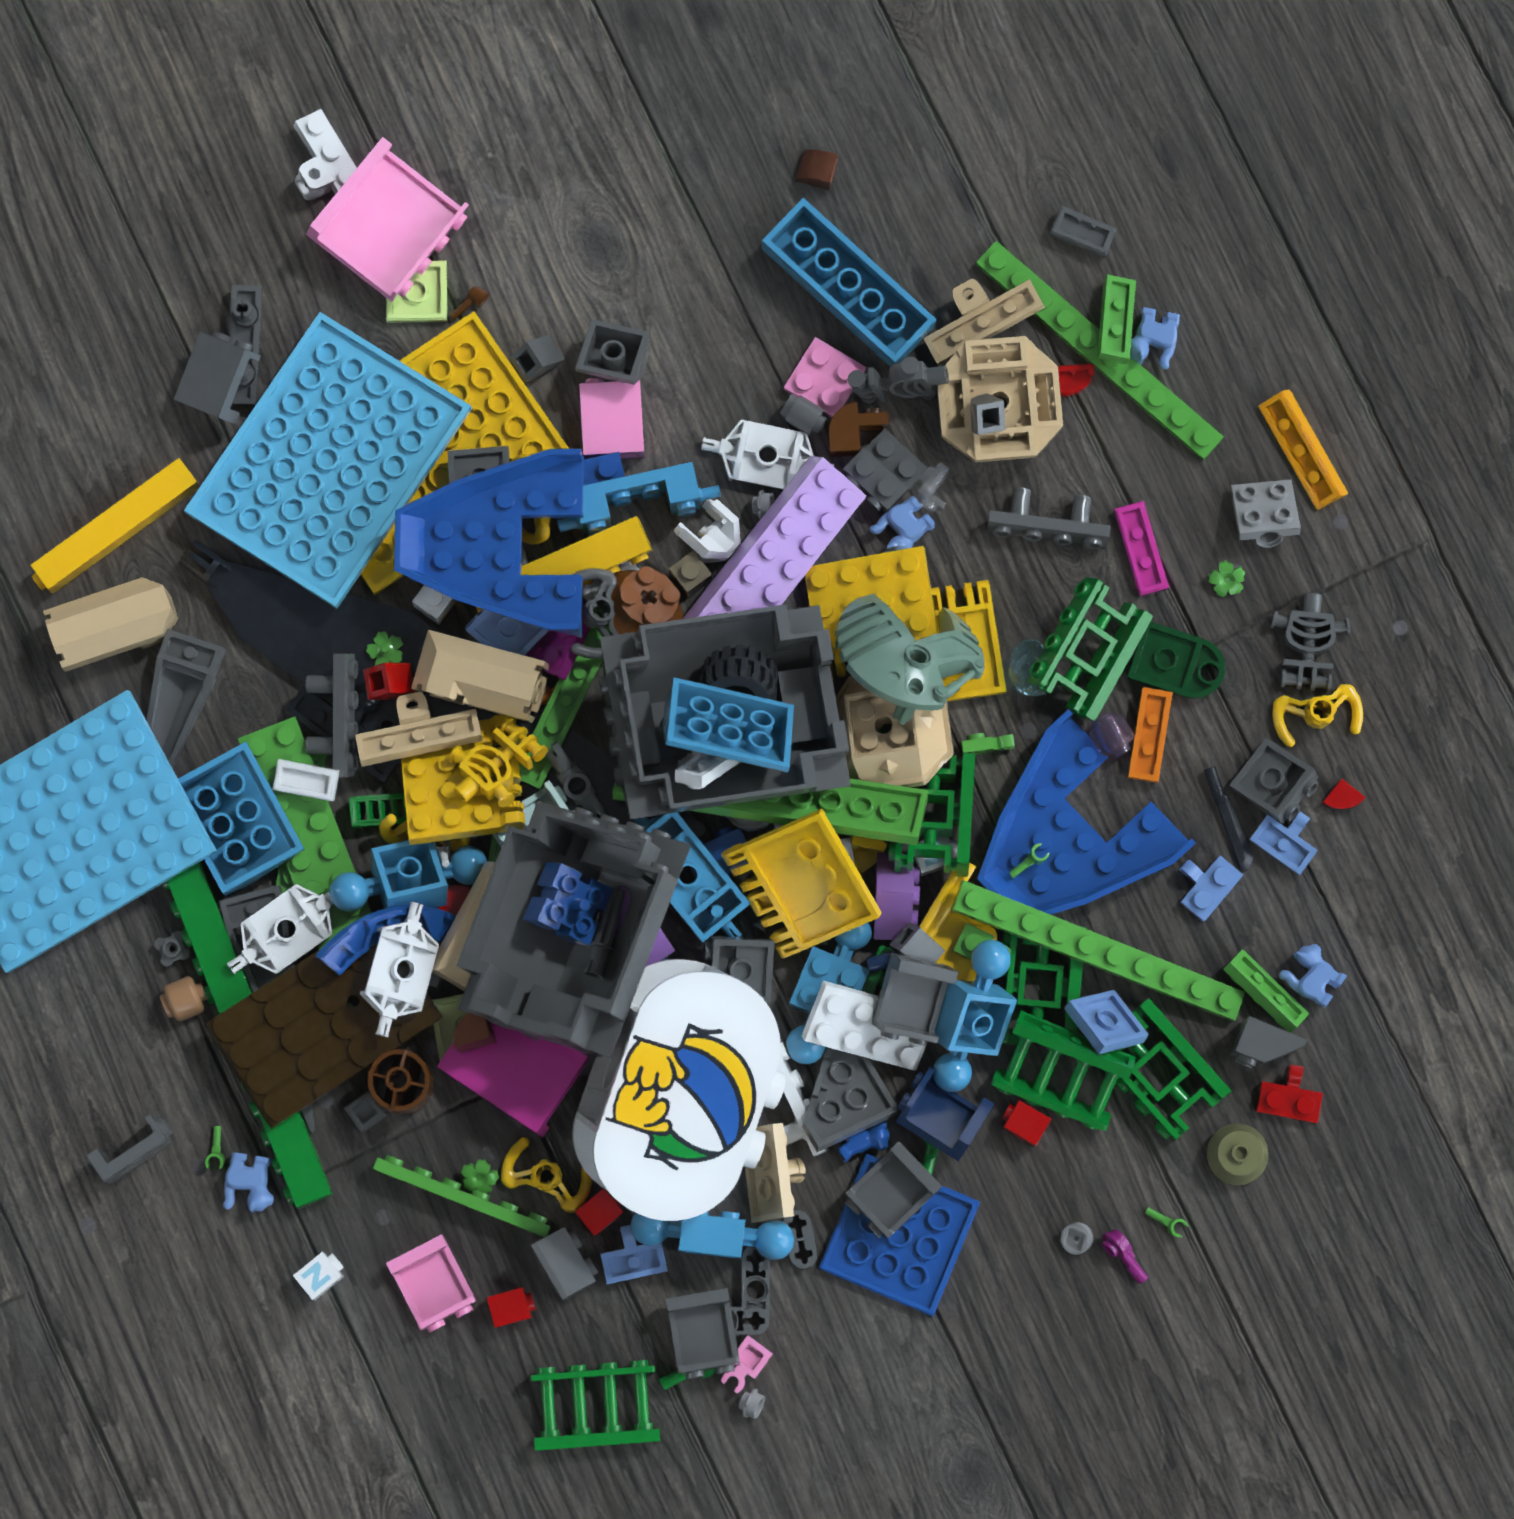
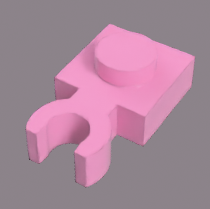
M747 1335L738 1348L740 1365H736L734 1372L725 1373L721 1378V1382L725 1384L729 1377L735 1376L739 1381L738 1386L734 1390L736 1393L743 1390L746 1375L748 1374L755 1379L773 1355L772 1352L749 1335Z

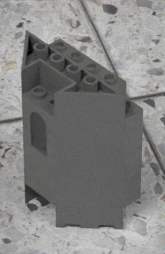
M787 604L639 625L637 632L600 637L603 676L599 677L601 695H605V722L607 726L612 725L613 737H609L611 756L617 755L618 765L614 768L616 786H621L630 819L851 786L846 755L849 752L844 720H839L830 668L834 658L829 629L824 630L820 605L788 610ZM736 645H743L742 648L754 647L756 652L762 651L767 654L766 659L771 658L774 662V667L777 668L776 701L794 705L789 771L784 772L740 762L702 789H691L686 784L675 782V770L678 769V760L692 753V750L666 745L659 731L673 677L700 683L701 667L704 665L706 657L712 656L713 651L717 649L722 651L724 646H730L731 648H735Z
M537 801L528 826L523 825L522 830L511 826L508 829L456 966L471 974L458 1009L486 1018L488 1022L508 1030L518 1031L533 1040L538 1041L540 1038L575 1049L587 1057H592V1055L595 1057H612L691 844L670 839V835L661 830L653 829L651 833L645 832L644 827L632 822H627L626 826L618 824L619 820L604 814L599 819L593 817L592 812L583 808L576 807L575 811ZM546 862L562 863L581 872L580 878H593L609 887H625L630 892V904L615 944L612 947L613 953L609 954L603 979L598 977L597 979L584 974L591 950L588 945L573 944L554 935L555 930L542 929L523 920L532 896L540 897L543 888L537 884ZM596 911L593 917L594 921H598L601 911Z

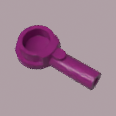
M1117 1229L1105 1232L1102 1235L1104 1241L1102 1247L1107 1254L1113 1258L1119 1257L1138 1284L1146 1281L1148 1276L1134 1259L1136 1256L1132 1252L1133 1248L1127 1238Z

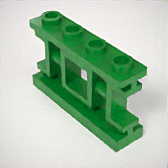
M1085 577L1075 587L1074 597L1069 606L1061 612L1060 622L1055 631L1046 639L1045 649L1041 656L1032 664L1027 683L1038 687L1040 691L1051 693L1057 683L1072 693L1066 708L1071 710L1080 719L1095 722L1150 624L1153 615L1145 610L1138 609L1133 603L1127 602L1123 603L1119 612L1103 602L1109 587L1097 578ZM1090 605L1101 611L1094 624L1087 619H1083ZM1110 619L1121 624L1114 637L1104 631ZM1085 631L1102 641L1090 664H1087L1073 654ZM1061 658L1071 664L1064 677L1054 671ZM1081 671L1088 676H1092L1084 690L1074 684Z
M963 753V759H958L957 755H953L950 758V769L940 768L927 783V789H924L928 790L927 803L948 804L947 823L922 822L920 836H924V844H908L907 855H901L902 843L890 842L889 861H895V872H900L901 867L907 868V871H913L914 857L944 859V873H950V870L956 871V876L968 877L975 754ZM956 771L962 772L960 803H954L955 791L939 790L940 782L955 783ZM953 825L959 826L957 858H951L952 845H936V837H952Z
M1004 932L1003 944L1011 949L1010 967L1003 975L1006 976L1004 990L1010 995L1017 993L1016 1006L1032 1007L1031 1015L1043 1019L1044 1009H1060L1061 998H1066L1065 1007L1070 1000L1080 998L1083 962L1069 957L1068 977L1063 978V965L1048 964L1049 949L1022 939L1021 945L1037 946L1036 963L1020 962L1019 974H1015L1017 936ZM1026 970L1056 973L1053 1002L1024 999ZM1065 1010L1063 1028L1077 1033L1078 1026ZM1009 1025L1002 1045L1017 1046L1020 1038L1016 1034L1009 1035Z
M1148 998L1132 1014L1146 1030L1149 1026L1142 1020L1141 1017L1144 1016L1172 1048L1169 1050L1162 1041L1150 1051L1142 1043L1130 1046L1129 1048L1140 1059L1134 1064L1131 1075L1136 1080L1133 1082L1130 1078L1127 1080L1121 1077L1117 1079L1115 1085L1124 1094L1127 1091L1132 1094L1136 1099L1133 1103L1143 1116L1146 1117L1149 1114L1156 1121L1157 1124L1154 1128L1165 1140L1170 1137L1175 1141L1189 1129L1186 1123L1179 1117L1200 1097L1210 1108H1213L1231 1092V1089ZM1158 1051L1162 1053L1179 1073L1159 1093L1138 1071ZM1183 1062L1189 1066L1213 1093L1212 1096L1202 1087L1190 1098L1178 1085L1190 1074L1182 1065ZM1167 1093H1170L1181 1105L1169 1116L1176 1124V1128L1146 1097L1147 1094L1157 1103Z

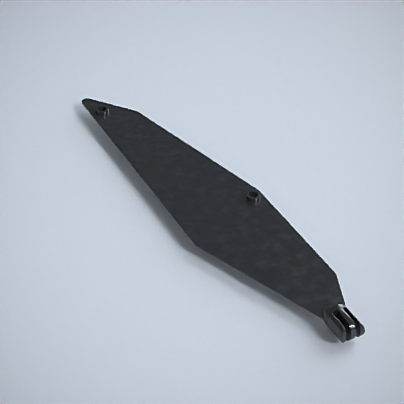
M196 539L192 544L205 555L211 557L214 560L210 565L190 549H187L185 554L206 569L204 575L183 559H180L178 562L180 566L209 587L242 639L305 685L308 675H333V654H355V660L358 662L359 669L358 676L355 679V691L359 693L360 690L366 688L363 670L375 666L377 659H372L370 654L366 652L367 645L376 644L374 638L378 632L384 631L387 633L388 638L392 635L401 638L403 646L398 649L402 652V661L400 663H410L414 681L428 630L438 632L411 611L349 594L345 596L336 609L289 578L225 561ZM423 691L431 718L476 709L478 720H486L495 715H500L470 707L466 704L460 705L430 696V693ZM317 693L333 705V694ZM397 699L381 700L379 707L374 711L367 712L359 724L369 732L383 729V724L387 721H391L393 726L400 725L396 706ZM412 701L409 702L406 707L409 708L417 706L418 703ZM540 706L538 713L531 711L530 715L535 718L533 723L516 719V724L519 727L524 726L528 729L526 737L533 734L544 712L542 706ZM570 728L562 745L564 752L572 762H576L580 769L587 774L590 783L596 790V797L605 810L609 812L610 817L619 820L618 824L626 825L627 822L636 823L633 819H630L625 801L613 799L615 784L614 768L617 767L618 762ZM551 767L545 782L549 780L554 787L558 785L567 798L565 804L569 810L573 811L576 807L581 808L580 805L576 806L573 800L566 795L561 783L556 778L557 772ZM574 777L569 781L568 788L579 790L583 786L584 780L580 777ZM520 782L518 785L522 786V793L517 798L525 800L540 790ZM686 811L677 812L697 838L705 834L706 828L701 822ZM656 815V816H649V817H647V818L650 819V818H653V817H657V815Z

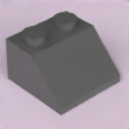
M592 319L575 372L635 385L643 377L650 355V332Z
M1249 1016L1242 1021L1229 1055L1236 1058L1234 1063L1252 1069V1067H1259L1299 1050L1305 1046L1307 1039Z
M564 1227L531 1245L562 1300L569 1299L597 1282L594 1275L598 1274V1271L590 1257L584 1260L578 1249L583 1245L574 1230L568 1233Z

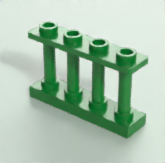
M1021 1010L1013 1033L1018 1035L1020 1039L1007 1070L997 1068L991 1085L1004 1094H1014L1022 1097L1033 1106L1049 1108L1060 1117H1071L1082 1122L1090 1129L1106 1131L1111 1118V1114L1104 1111L1117 1079L1121 1077L1129 1079L1136 1057L1120 1050L1098 1054L1085 1036ZM1034 1042L1048 1048V1053L1035 1083L1018 1076L1029 1047ZM1062 1054L1077 1060L1064 1094L1047 1088L1058 1058ZM1089 1066H1095L1106 1072L1092 1106L1075 1099Z
M648 1360L630 1361L629 1368H617V1362L599 1363V1370L586 1371V1365L567 1366L568 1372L555 1373V1367L536 1368L537 1375H530V1381H540L544 1431H541V1437L534 1438L535 1451L660 1441V1428L653 1429V1423L649 1422L646 1373L655 1372V1366H649ZM634 1374L637 1424H634V1430L622 1431V1425H618L615 1375ZM602 1376L606 1426H603V1433L591 1434L590 1427L587 1428L584 1377ZM571 1378L575 1429H572V1435L560 1436L559 1430H556L553 1380Z

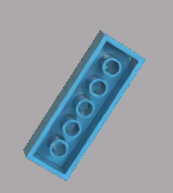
M802 198L762 240V250L887 365L891 366L901 363L920 344L923 338L935 328L936 318L805 198Z

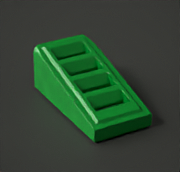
M404 793L349 797L353 830L379 827L382 819L386 817L385 802L391 803V814H394L397 818L393 826L401 825L407 820ZM397 801H403L404 817L398 818ZM378 803L379 819H374L372 804ZM366 804L367 820H361L360 805Z

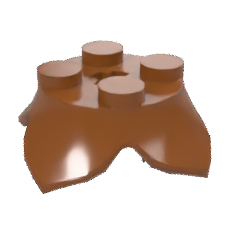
M648 566L642 567L640 570H624L614 574L617 579V585L613 589L611 600L614 602V628L618 634L637 632L639 625L683 619L679 603L680 592L674 581L666 574ZM642 599H647L649 603L644 604Z

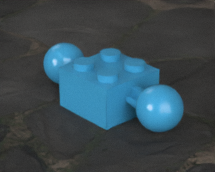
M409 840L375 847L371 848V871L373 878L364 879L353 872L342 873L330 885V899L338 909L346 912L360 909L367 902L368 897L380 895L384 909L410 905V902L435 908L446 906L448 891L446 879L454 878L461 884L472 885L484 863L488 861L486 855L474 846H462L455 850L450 857L448 867L442 866L433 842L410 845Z
M871 922L835 936L837 946L833 954L817 947H812L789 1002L790 1007L808 1014L805 1024L794 1028L787 1037V1052L794 1061L800 1064H812L818 1061L824 1054L825 1046L806 1042L801 1037L822 982L827 981L862 991L870 970L850 960L855 950L863 948L872 937Z
M997 940L982 941L974 948L971 955V964L977 973L974 982L956 980L955 984L948 983L935 1034L939 1036L938 1043L950 1051V1053L940 1056L933 1066L935 1067L933 1079L937 1086L944 1091L958 1092L969 1084L972 1077V1068L966 1059L968 1053L998 1056L1017 999L999 985L992 984L993 979L1000 978L1007 972L1011 963L1009 950L1003 943Z
M709 1211L696 1217L677 1221L656 1220L635 1213L631 1220V1232L634 1238L641 1244L654 1246L662 1243L667 1237L679 1238V1252L741 1259L742 1246L756 1247L757 1251L767 1259L779 1260L786 1257L794 1246V1234L786 1223L779 1220H770L763 1223L758 1229L745 1227V1220L739 1219L740 1213L721 1211V1217L708 1216Z

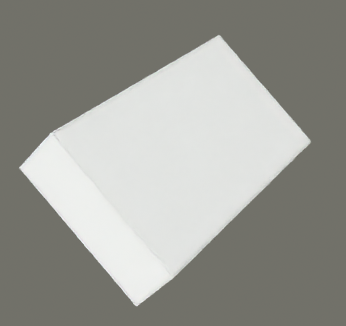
M278 759L273 790L334 801L340 770Z

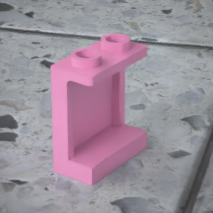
M590 378L585 380L586 383H580L584 460L619 452L621 459L645 458L640 380L635 385L619 381L604 382L602 378Z
M441 1234L386 1263L420 1330L427 1328L429 1333L446 1325L443 1319L452 1314L459 1318L473 1311L471 1305L476 1303L477 1300L444 1235Z

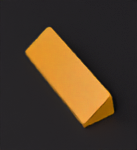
M1283 390L1258 405L1316 510H1320L1346 496L1348 492L1292 392L1290 390Z

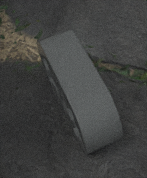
M794 1210V1216L798 1215L800 1220H805L806 1226L801 1228L802 1238H797L795 1229L791 1228L794 1234V1246L789 1253V1258L795 1267L807 1269L817 1259L812 1224L805 1212ZM793 1217L784 1219V1223L787 1225L793 1222ZM804 1241L806 1251L811 1250L812 1256L808 1257V1263L802 1264L801 1259H795L794 1254L799 1252L798 1242Z

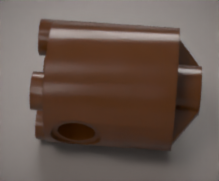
M393 1049L383 1053L373 1062L368 1073V1087L372 1097L385 1110L394 1114L408 1115L420 1111L428 1103L433 1093L434 1079L430 1068L417 1054L408 1050Z

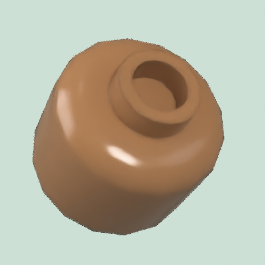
M187 976L165 985L164 994L160 995V999L169 1018L174 1017L175 1020L180 1022L203 1012V1001L207 1000L202 982L196 984L193 978Z

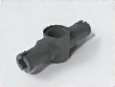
M558 741L550 744L555 754L548 747L545 757L557 772L556 778L561 783L566 795L573 800L576 806L580 805L581 808L592 812L593 817L598 818L596 814L610 816L609 812L605 810L596 797V790L590 783L587 774L580 769L576 762H572ZM574 777H580L584 780V784L579 790L568 788L569 781Z

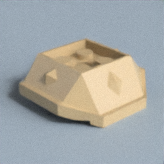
M1026 336L964 341L957 352L946 363L949 383L937 385L941 438L974 462L1036 458L1063 428L1058 366L1034 346L1035 344ZM986 393L1004 398L1007 401V407L1004 408L1005 430L981 435L973 433L970 400L975 396Z
M853 676L847 678L838 692L836 703L839 720H844L849 745V752L846 755L849 778L904 787L923 786L954 755L947 701L940 710L915 709L910 722L906 721L905 725H901L898 719H893V713L897 705L871 693L858 683ZM892 724V729L888 733H879L883 725Z

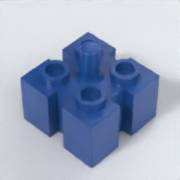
M546 862L537 884L543 888L540 897L532 896L523 920L542 929L555 930L554 935L573 944L590 946L599 924L593 920L596 911L605 910L613 888L593 878H580L581 872L562 863Z

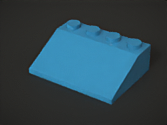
M673 677L664 706L663 731L665 744L788 772L790 768L794 705Z
M247 742L178 778L217 852L204 860L221 892L226 897L254 883L305 850Z

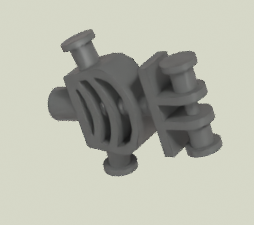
M906 357L901 363L890 366L888 378H881L874 367L868 368V374H864L860 370L852 371L848 375L847 380L856 395L866 404L873 403L877 397L881 402H887L886 389H889L893 395L901 398L921 396L924 400H931L937 394V387L935 385L949 383V373L946 365L927 368L923 361H918L914 357Z
M1305 593L1303 611L1292 610L1289 617L1279 615L1278 611H1274L1270 628L1274 629V626L1284 628V641L1286 645L1294 651L1302 653V661L1284 659L1282 661V668L1297 669V673H1286V670L1282 669L1281 688H1284L1285 685L1296 686V689L1301 690L1302 684H1309L1310 691H1315V688H1324L1326 692L1331 691L1332 674H1328L1327 677L1317 676V671L1331 672L1333 664L1314 662V654L1329 650L1335 642L1337 633H1345L1346 636H1350L1351 628L1349 617L1344 618V621H1334L1333 614L1321 613L1322 595ZM1293 625L1305 629L1304 632L1298 630ZM1328 627V631L1316 634V630ZM1292 636L1300 640H1303V645H1300L1297 642H1295ZM1328 638L1327 644L1315 647L1316 641ZM1303 670H1310V678L1303 677Z

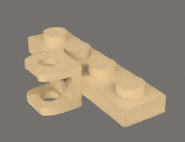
M970 279L953 289L954 301L963 316L923 339L937 365L941 366L952 358L964 341L990 339L1039 312L1045 306L1030 279L991 301L981 285L975 279Z
M422 692L398 697L396 706L400 725L355 735L362 767L483 741L476 709L431 718L426 697ZM414 701L418 703L417 706L406 707L409 702Z

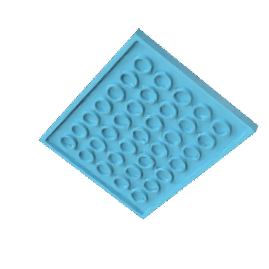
M319 312L186 506L184 512L337 609L395 524V510L410 502L472 410V407Z
M124 691L0 765V964L5 973L14 971L217 852L131 691Z

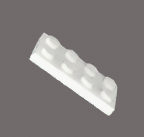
M827 981L822 982L801 1036L806 1042L914 1071L917 1070L926 1047L910 1042L909 1037L899 1035L898 1040L880 1035L881 1031L872 1025L879 1000L878 995Z

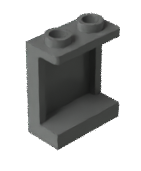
M213 330L211 336L199 332L174 400L236 424L240 412L232 410L230 407L249 359L252 358L259 361L261 355L251 352L253 346L236 339L234 345L229 343L230 337Z
M891 953L872 1025L881 1031L880 1035L890 1039L898 1040L899 1035L909 1037L910 1042L926 1046L928 1041L938 1043L939 1036L935 1034V1028L948 983L955 984L958 972L945 964Z
M150 1113L144 1118L152 1128L153 1133L112 1161L105 1151L97 1148L86 1155L104 1182L114 1183L174 1143L170 1138V1135L174 1132L164 1118L156 1117Z
M898 1142L845 1193L849 1198L845 1203L857 1216L862 1212L870 1220L867 1226L878 1238L884 1235L889 1239L942 1185Z
M728 1288L666 1298L678 1375L685 1374V1379L704 1377L703 1371L716 1369V1374L734 1372V1366L740 1365Z

